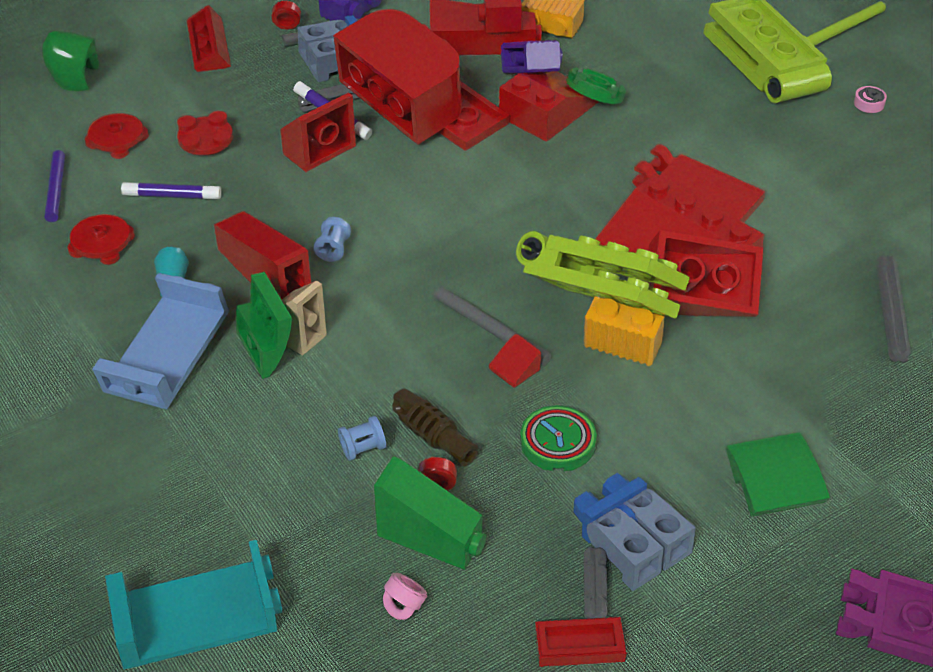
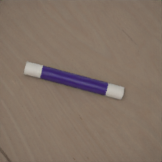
M301 81L297 82L294 86L293 91L317 108L330 102ZM354 118L355 134L364 140H368L372 135V129Z
M123 182L121 187L122 195L196 199L221 198L220 186Z

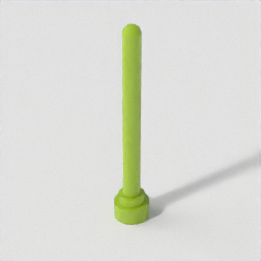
M881 1L804 37L815 46L884 12L886 4Z

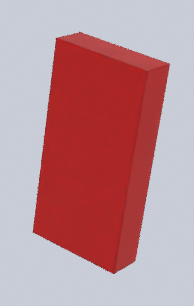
M621 617L535 622L539 667L625 662L626 660Z

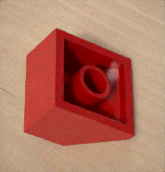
M348 92L296 118L281 128L283 155L307 172L356 147L353 95Z

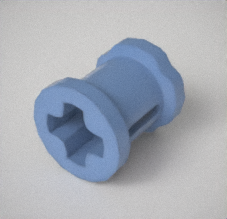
M328 217L321 225L322 235L314 243V252L324 261L335 262L340 260L344 254L343 244L350 237L351 227L342 218Z
M376 416L369 417L368 422L346 429L344 426L338 428L340 444L349 461L354 460L356 454L377 447L379 450L386 448L384 432ZM368 435V437L365 438V439H362V440H359V441H355L356 439H358V438H360V437H363V436Z

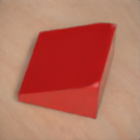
M514 334L490 362L489 369L515 388L540 370L541 352L519 334Z

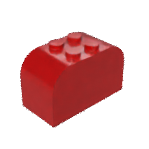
M384 9L364 16L333 35L339 81L417 145L442 130L445 126L450 125L459 117L462 109L459 55L448 41L441 39L425 24H421L403 11Z

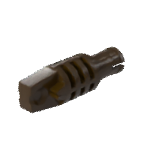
M406 388L394 393L392 410L408 429L413 431L433 449H443L460 465L467 466L473 462L478 455L477 450L479 447L457 431V426L451 418L447 417L446 414L441 412L436 406H433L428 400L422 399Z

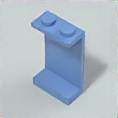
M158 273L155 280L162 298L120 361L117 363L100 358L92 370L104 393L168 409L229 313V309L221 287L210 283L204 284L187 280L180 276Z

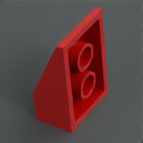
M557 71L518 73L499 87V108L510 115L509 123L546 142L600 101L591 99L572 89L566 83L567 76Z
M659 230L649 244V251L658 254L659 259L676 263L678 265L676 271L690 278L685 291L650 282L647 283L650 284V287L668 292L667 299L681 305L678 315L756 317L759 311L764 247Z

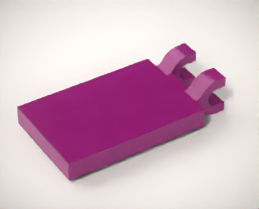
M852 568L849 573L848 583H844L842 588L841 601L846 602L843 617L839 616L835 635L846 638L868 636V648L933 667V584L882 569L877 578H874ZM867 602L866 610L855 605Z

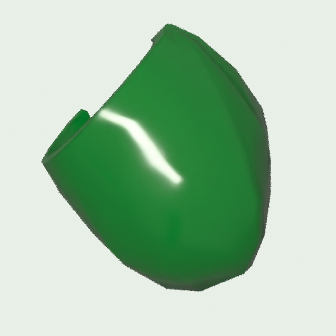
M51 31L43 42L42 54L45 66L53 80L60 88L67 91L80 92L89 90L90 87L86 81L85 68L92 70L99 68L95 39L73 32Z

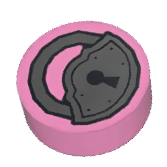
M864 86L856 91L854 105L862 112L877 113L884 109L887 96L883 90L877 87Z

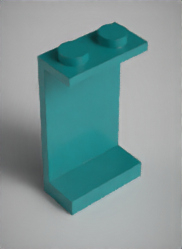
M257 540L248 541L251 562L127 591L122 572L106 575L105 579L116 646L123 669L276 632L275 614L283 612L277 587L269 589L267 580L274 579L269 554L260 555Z

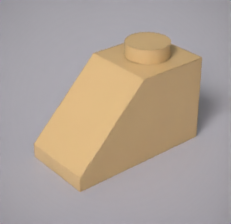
M318 281L296 289L282 299L292 316L287 347L302 356L327 336L322 283Z

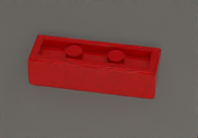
M210 5L205 6L187 19L194 69L197 72L231 67L222 18Z

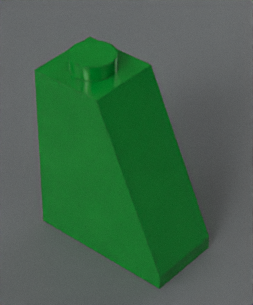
M393 456L374 484L377 536L465 570L473 556L478 557L481 554L486 542V534L482 533V514L402 459Z

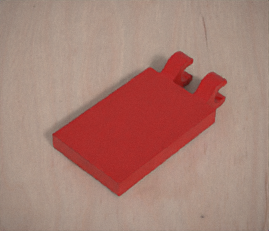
M461 82V113L453 123L445 126L439 133L458 147L467 151L508 125L510 115Z
M657 144L651 150L650 154L657 157L650 163L641 160L634 167V171L639 172L632 180L636 187L655 173L657 174L656 171H661L660 176L742 222H745L764 201L765 190L680 153L676 158L673 157L669 149L662 144Z

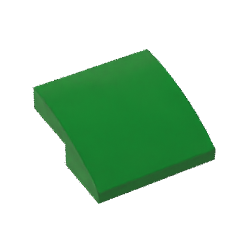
M261 272L251 275L250 302L236 306V333L261 378L264 379L270 377L282 358L290 336L292 316L266 273Z
M800 432L736 443L725 447L735 483H741L751 517L821 504L830 499L816 459Z

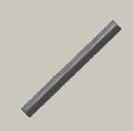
M440 286L435 291V299L502 341L507 342L514 334H518L444 287ZM523 337L540 350L541 365H547L551 359V353Z

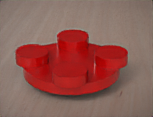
M214 111L209 116L198 118L185 115L177 120L179 129L177 132L178 144L188 153L194 155L215 154L227 148L233 140L232 127L228 123L227 114L223 111Z
M113 113L96 119L89 126L88 135H86L84 140L87 148L110 152L112 158L122 159L128 156L129 148L146 140L149 137L148 129L142 125V122L137 117L126 113Z
M100 214L85 218L71 230L70 243L68 244L69 255L74 258L99 259L105 265L114 264L120 259L119 252L134 239V228L128 225L125 220L115 215Z

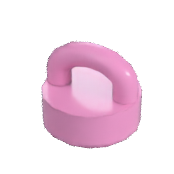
M393 573L384 586V607L397 620L408 619L415 610L420 609L427 598V592L420 584L401 573ZM393 598L405 605L404 609H399L394 604Z

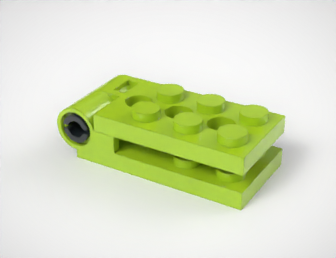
M725 0L710 4L708 14L715 21L705 24L703 34L760 91H765L766 96L771 102L779 103L829 89L832 75L830 68L826 64L828 58L766 0Z
M530 231L521 237L516 248L517 259L521 264L525 265L523 272L566 291L593 298L595 296L610 298L622 304L636 308H645L653 313L674 319L677 318L681 305L667 299L668 292L650 287V284L647 282L685 291L690 278L676 271L678 267L676 263L659 259V255L644 249H637L636 253L628 252V247L613 242H608L607 246L600 245V241L582 235L576 241L554 235H549L548 237L537 231ZM618 275L628 277L627 281L621 280Z

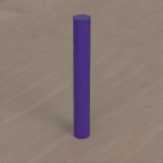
M55 150L52 153L44 216L48 222L57 221L59 215L65 153L61 150Z

